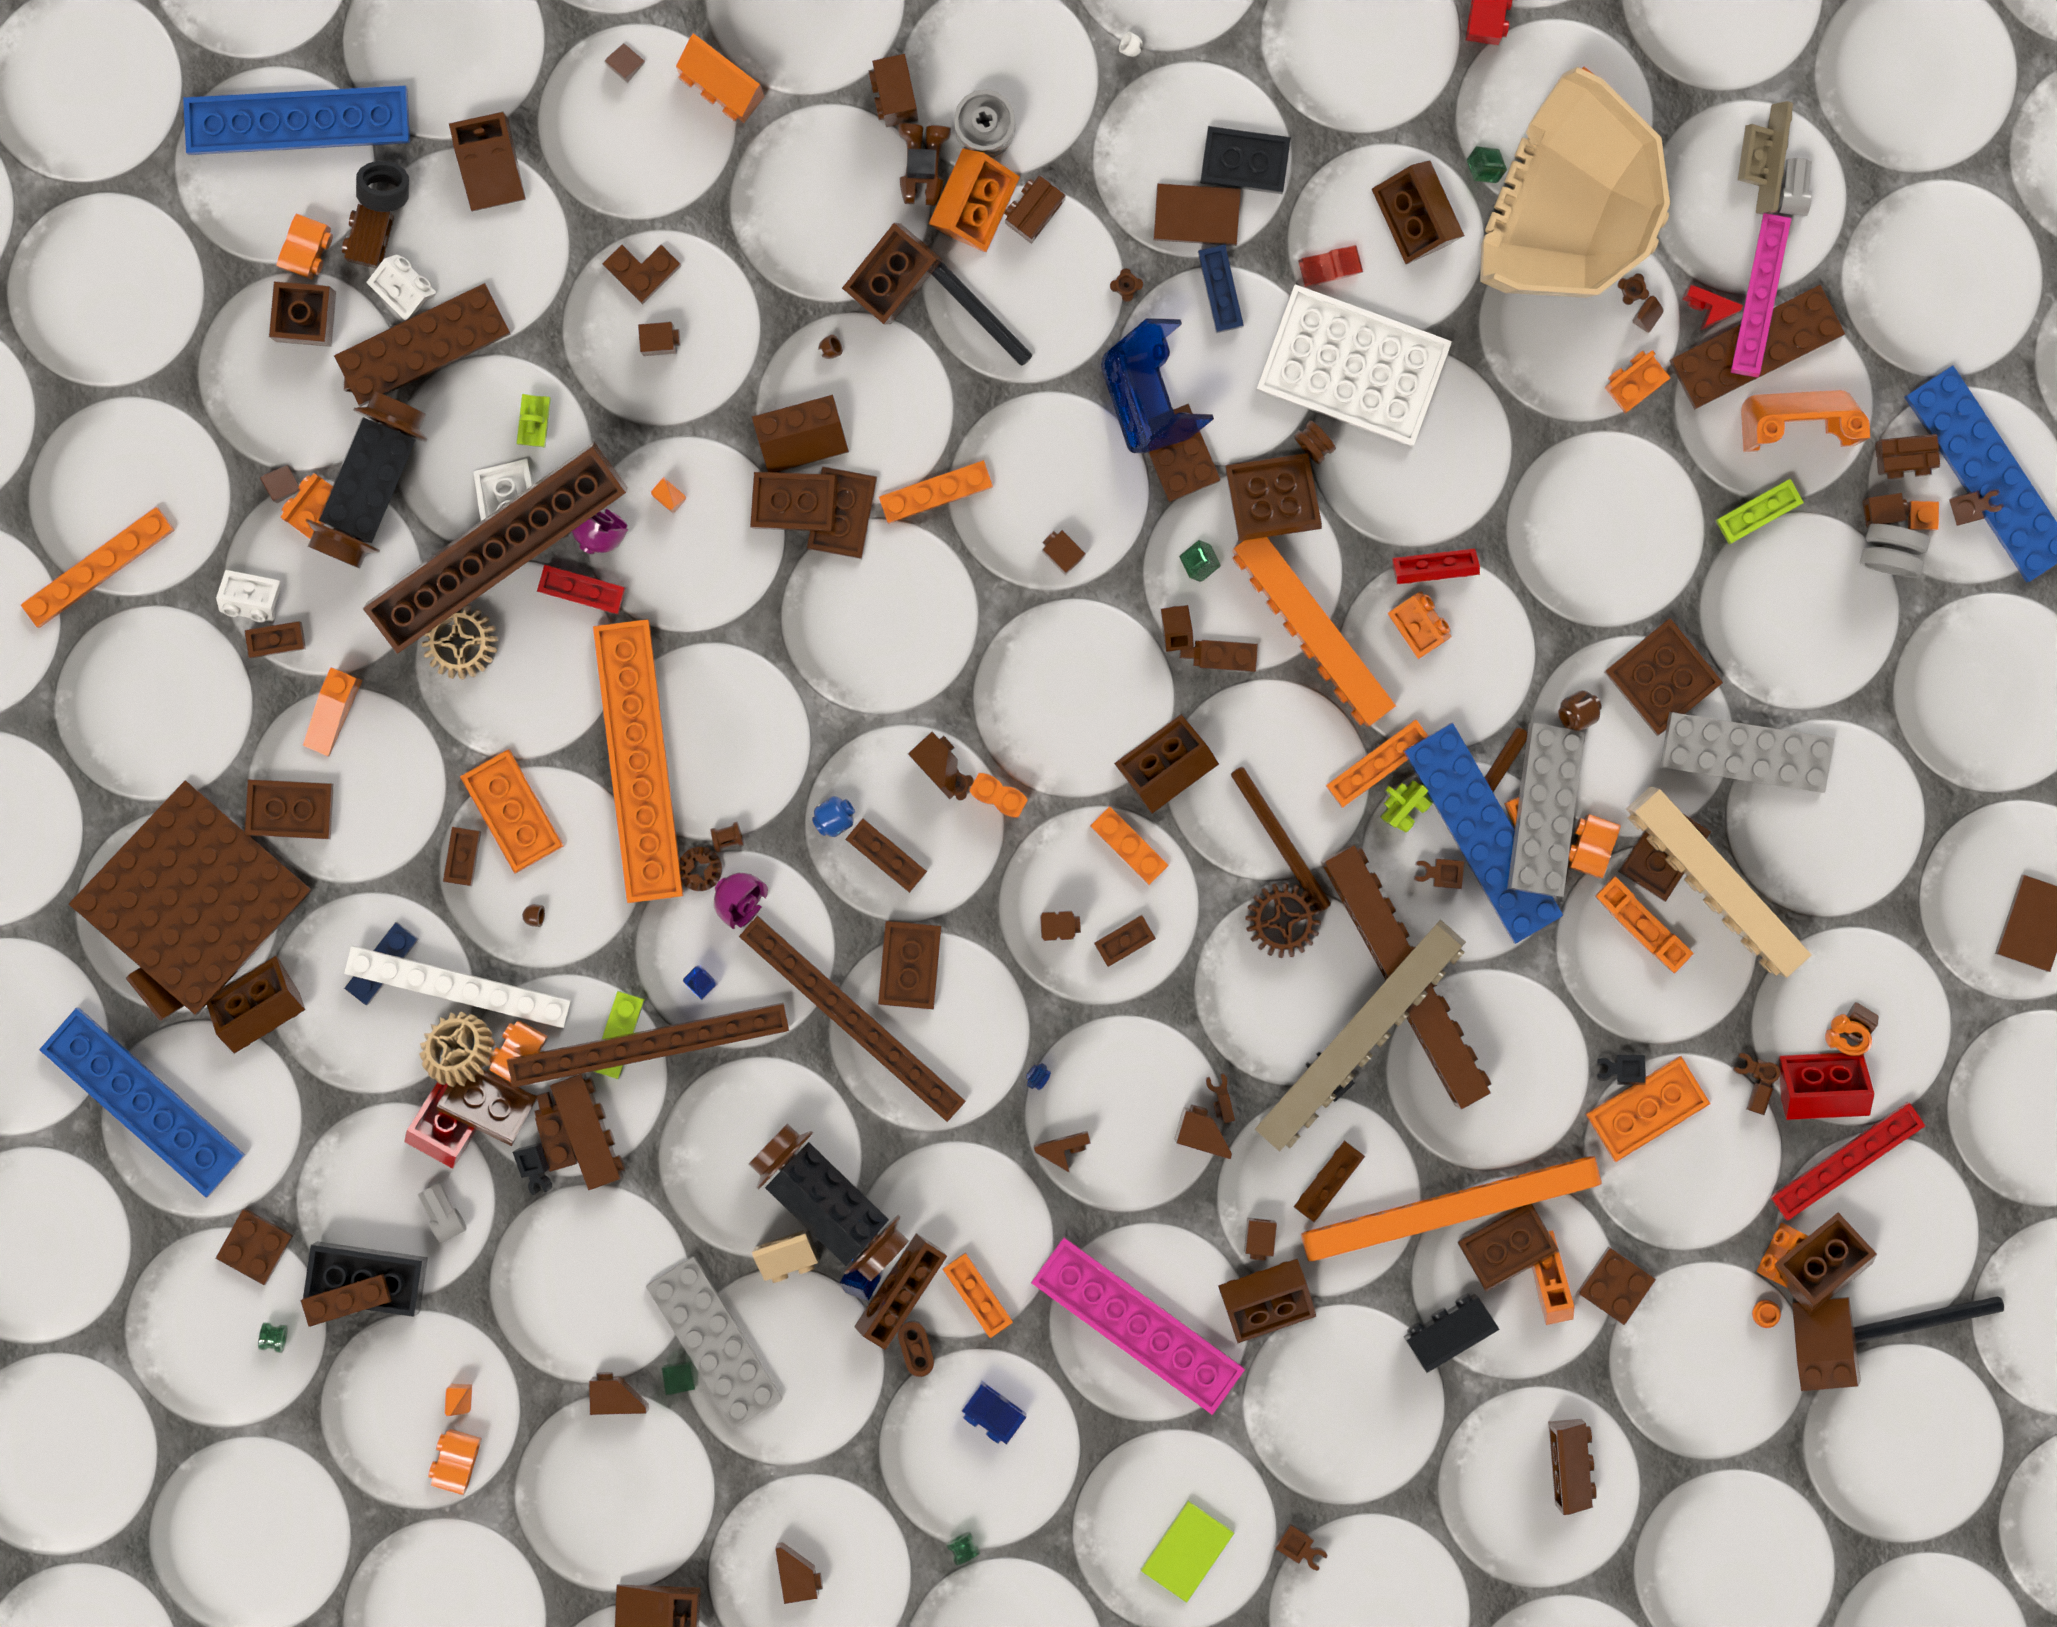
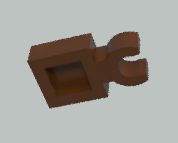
M1998 489L1990 490L1982 498H1980L1978 490L1951 497L1949 501L1956 525L1959 526L1984 519L1986 517L1984 510L1990 512L2000 511L2004 505H1993L1990 501V498L1998 495L2000 491Z
M1435 859V867L1426 861L1415 862V865L1423 866L1426 870L1424 876H1414L1415 881L1424 882L1429 878H1433L1434 887L1462 889L1464 861Z
M1292 1524L1288 1525L1275 1545L1276 1550L1298 1564L1305 1558L1309 1567L1316 1571L1320 1567L1313 1562V1557L1321 1555L1327 1558L1328 1556L1324 1549L1310 1547L1314 1539Z

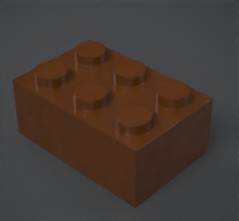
M893 223L842 289L882 324H892L943 259L901 223Z

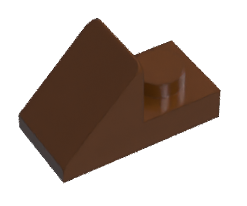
M1088 1131L1036 1144L1034 1145V1150L1038 1155L1069 1172L1064 1151L1069 1149L1070 1154L1086 1150V1145L1091 1144Z

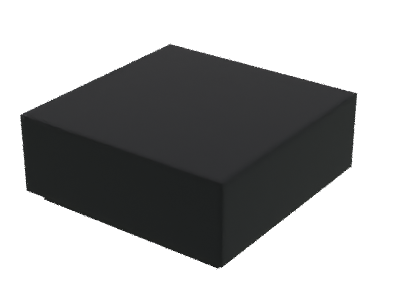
M908 149L907 178L935 179L936 150Z

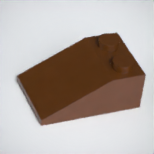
M1850 1298L1829 1299L1811 1315L1799 1302H1792L1801 1391L1858 1387L1861 1382Z

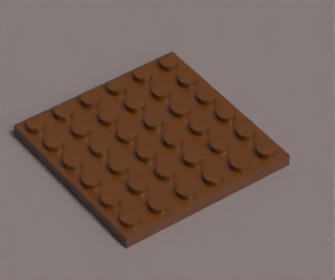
M185 780L68 905L197 1016L311 893V889L249 835H245V832Z

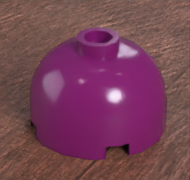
M606 509L605 513L598 512L571 532L575 540L580 544V549L588 554H594L595 552L606 553L613 551L621 544L628 532V529H626L628 525L621 517Z
M738 872L727 878H722L715 886L714 909L719 918L730 928L735 929V925L742 928L762 908V906L757 904L761 897L766 899L768 887L759 878L748 873Z

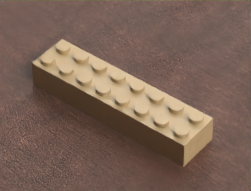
M1650 786L1626 808L1631 814L1627 817L1628 820L1638 830L1641 829L1649 834L1646 838L1656 850L1664 851L1668 855L1665 860L1674 870L1686 874L1687 877L1684 878V881L1694 891L1697 890L1700 894L1703 893L1706 896L1703 899L1704 903L1713 912L1716 911L1724 916L1721 920L1731 932H1735L1737 935L1740 934L1743 937L1740 942L1749 952H1753L1756 955L1759 954L1762 957L1759 963L1770 974L1773 973L1775 976L1779 974L1787 978L1812 956L1661 789Z

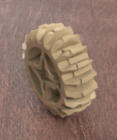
M470 605L464 607L463 613L459 610L432 629L431 632L426 633L424 636L430 637V641L421 643L422 647L431 648V650L424 653V657H435L429 665L434 668L441 664L438 668V673L441 675L449 669L448 678L454 679L458 671L459 678L464 680L466 678V670H468L471 677H475L476 671L474 667L484 672L486 668L481 662L483 660L488 663L493 662V659L487 656L488 651L492 653L497 652V648L489 645L490 642H497L498 638L488 635L496 630L495 626L485 627L490 618L485 616L479 620L482 613L479 609H476L471 615L472 609ZM463 619L473 622L481 636H469L466 633L465 626H463ZM454 621L451 634L448 637L439 639L443 628L448 623ZM458 635L469 640L465 645H462L461 649L459 646L448 642H454L455 638L458 639ZM481 645L477 655L466 663L465 659H467L468 650L473 646ZM439 648H451L454 652V657L457 658V665L446 661Z
M460 1012L458 1016L450 1013L448 1020L440 1017V1024L437 1026L431 1024L432 1032L424 1033L427 1041L420 1043L423 1051L419 1053L423 1061L422 1066L428 1072V1075L438 1083L443 1085L447 1083L452 1087L457 1082L459 1085L465 1086L467 1079L475 1082V1075L477 1073L484 1075L482 1068L484 1066H491L487 1058L495 1056L494 1051L491 1049L495 1046V1042L491 1038L493 1035L491 1030L486 1027L485 1022L478 1019L475 1015L470 1014L467 1016L466 1013ZM473 1037H475L474 1048H473V1050H471V1047H472V1044H473L472 1039H473ZM443 1048L442 1061L440 1062V1054Z

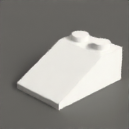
M528 459L473 471L481 521L534 484Z

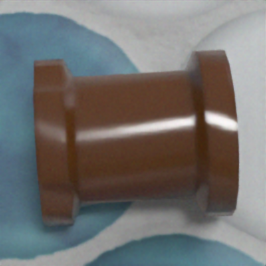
M734 822L733 826L719 830L715 828L710 829L717 853L721 852L722 848L733 845L744 846L738 822Z

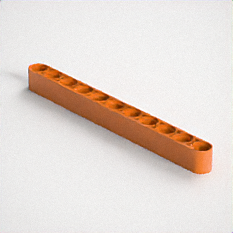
M1589 1156L1308 1230L1301 1233V1238L1307 1260L1316 1261L1601 1185L1602 1180L1595 1156Z

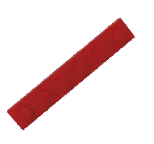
M1907 1102L1771 1195L1770 1199L1784 1219L1788 1221L1924 1128L1925 1124L1912 1105Z

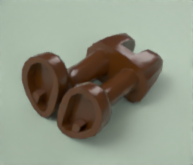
M899 124V136L905 140L907 145V159L908 149H921L924 129L921 125ZM939 125L926 127V150H936L935 179L907 178L906 167V175L900 177V188L905 204H915V196L917 194L916 183H927L925 190L926 205L936 206L944 181L938 178L939 155L942 144L950 138V127Z

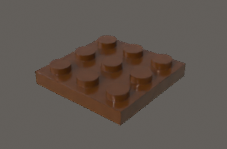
M1308 453L1225 465L1238 541L1322 529Z
M1671 618L1667 619L1604 671L1656 736H1659L1666 730L1669 712L1686 714L1723 683Z

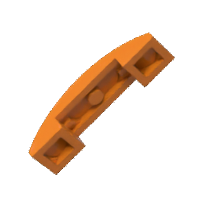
M1614 876L1595 897L1636 940L1675 974L1694 953L1656 919L1634 897L1635 895Z

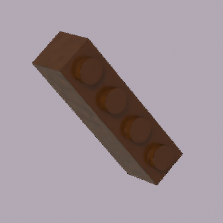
M585 1073L550 1085L588 1191L621 1179L625 1166L621 1156H616L612 1146L616 1144L611 1129L606 1130L602 1119H605L606 1115L602 1104H596L593 1095L596 1092V1087L592 1077H587Z

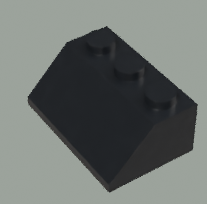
M1467 1293L1455 1301L1456 1305L1448 1310L1442 1308L1431 1315L1432 1320L1425 1324L1421 1322L1416 1323L1407 1329L1408 1334L1403 1337L1426 1373L1500 1330L1476 1294L1470 1296Z

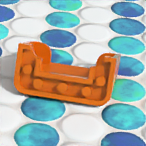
M1842 390L1757 394L1747 398L1741 408L1743 452L1759 451L1761 444H1771L1780 440L1784 435L1785 422L1825 420L1826 434L1837 436L1840 440V447L1856 446L1870 438L1868 417L1851 394Z

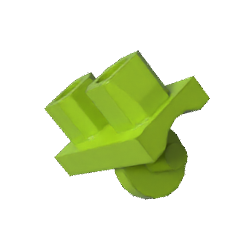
M522 394L517 445L546 447L550 397Z
M1414 780L1407 787L1401 783L1396 790L1388 786L1385 791L1390 797L1383 803L1387 809L1380 818L1390 826L1408 832L1415 823L1408 813L1414 807L1421 813H1424L1433 804L1426 794L1428 790Z

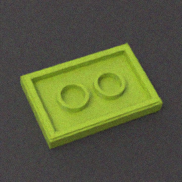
M1187 1500L1140 1570L1187 1603L1234 1535V1531Z

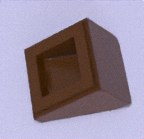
M624 43L604 61L611 70L627 83L645 63L640 56Z
M1649 296L1632 320V323L1648 333L1651 332L1664 312L1663 307L1655 296Z
M288 465L260 477L271 499L276 503L300 491L298 489L299 484Z
M1857 1002L1854 1003L1846 1015L1850 1021L1864 1025L1870 1034L1878 1026L1879 1016ZM1843 1032L1844 1035L1859 1044L1862 1041V1034L1858 1032L1851 1034Z

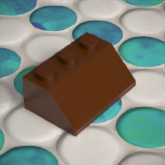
M1430 160L1410 165L1372 188V192L1405 264L1445 248L1465 236Z
M833 394L752 416L768 472L776 473L849 453Z
M1182 714L1114 763L1152 814L1219 765L1207 744Z
M274 956L221 989L207 1004L216 1035L234 1054L306 1010L300 992L277 956Z
M1838 1212L1777 1261L1775 1267L1791 1295L1811 1315L1871 1266L1877 1253Z
M1298 1259L1282 1262L1277 1266L1256 1271L1245 1277L1218 1285L1237 1344L1317 1317Z
M1582 1419L1548 1421L1555 1506L1563 1515H1570L1593 1508L1592 1499L1597 1498L1595 1482H1591L1590 1471H1594V1458L1592 1454L1588 1453V1443H1592L1591 1427L1586 1426Z

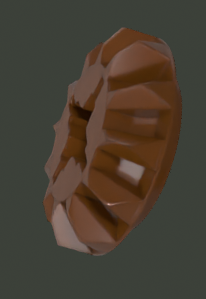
M691 848L679 860L682 883L691 890H709L721 878V861L717 854L708 848ZM694 858L700 864H711L704 870L706 880H703L699 874L689 875L695 868Z

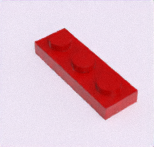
M1475 548L1392 558V567L1397 584L1480 575V564Z
M547 565L543 567L537 588L539 593L619 615L626 590L625 587Z

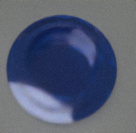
M1045 1064L1033 1065L1026 1075L1028 1080L1027 1087L1041 1090L1045 1086L1051 1075Z

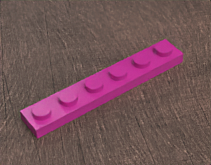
M1763 214L1731 373L1759 378L1791 218Z

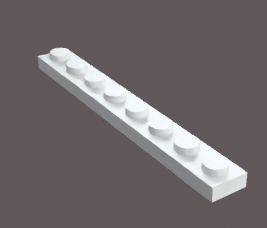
M351 946L344 972L347 975L564 1028L571 1002L568 999L356 946Z

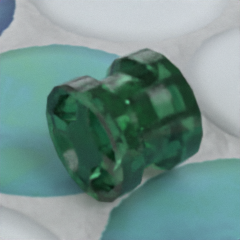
M264 1322L260 1329L258 1349L265 1351L269 1348L274 1349L277 1353H282L287 1340V1325L276 1327L268 1322Z
M971 1532L961 1534L946 1544L947 1549L954 1554L953 1561L955 1565L966 1563L980 1554L979 1548L974 1546L972 1542L973 1536Z

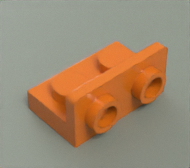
M1653 350L1648 354L1641 351L1630 360L1632 366L1624 372L1620 368L1608 377L1611 383L1605 389L1625 414L1670 379V376L1655 359L1654 355L1656 353Z
M315 473L311 477L309 475L306 476L298 487L300 491L296 497L288 499L282 507L281 511H283V514L280 518L311 539L314 530L308 525L306 519L324 525V523L318 521V518L332 485Z
M1422 591L1388 612V615L1418 659L1452 637L1449 633L1450 627L1443 618H1439L1434 610L1435 605L1428 595H1424Z
M1781 1223L1765 1255L1761 1259L1757 1273L1787 1288L1775 1267V1263L1806 1239L1808 1235Z

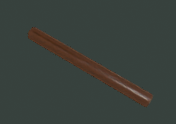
M1239 767L1233 771L1231 777L1304 891L1309 892L1308 897L1310 900L1315 899V908L1319 909L1320 912L1329 908L1331 902L1245 768Z

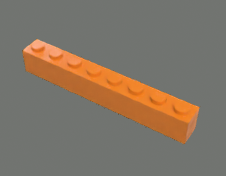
M1267 537L1244 540L1232 550L1234 553L1232 557L1234 563L1241 571L1244 569L1248 571L1252 577L1249 579V582L1258 593L1264 592L1269 599L1266 601L1267 606L1275 615L1280 613L1286 621L1283 623L1286 631L1291 637L1297 635L1303 643L1299 646L1308 659L1313 657L1319 664V667L1316 668L1326 682L1330 679L1336 686V689L1333 690L1343 704L1346 701L1353 709L1350 713L1360 726L1362 724H1365L1366 727L1371 726L1396 707L1385 690Z

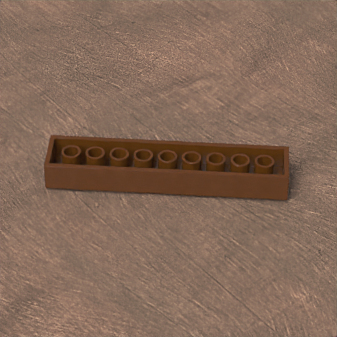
M593 442L373 597L365 604L363 610L398 654L627 492L628 487L596 443Z
M1355 845L1348 846L1320 863L1386 981L1415 947H1410L1406 940L1410 935L1404 924L1399 921L1396 922L1393 916L1396 909L1389 897L1383 898L1379 889L1383 886L1375 872L1369 873L1365 865L1369 861L1362 848L1356 849ZM1430 982L1424 989L1428 993L1418 1006L1412 1003L1406 1009L1410 1014L1406 1019L1454 1106L1462 1110L1491 1094L1488 1086L1492 1084L1485 1071H1481L1480 1068L1476 1067L1474 1062L1478 1058L1472 1047L1467 1044L1464 1045L1460 1038L1464 1036L1457 1021L1449 1018L1447 1012L1451 1011L1445 998L1440 995L1437 996L1433 989L1437 984L1434 985Z

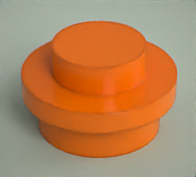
M1761 1300L1753 1307L1752 1317L1757 1325L1763 1328H1771L1779 1322L1781 1311L1775 1302Z

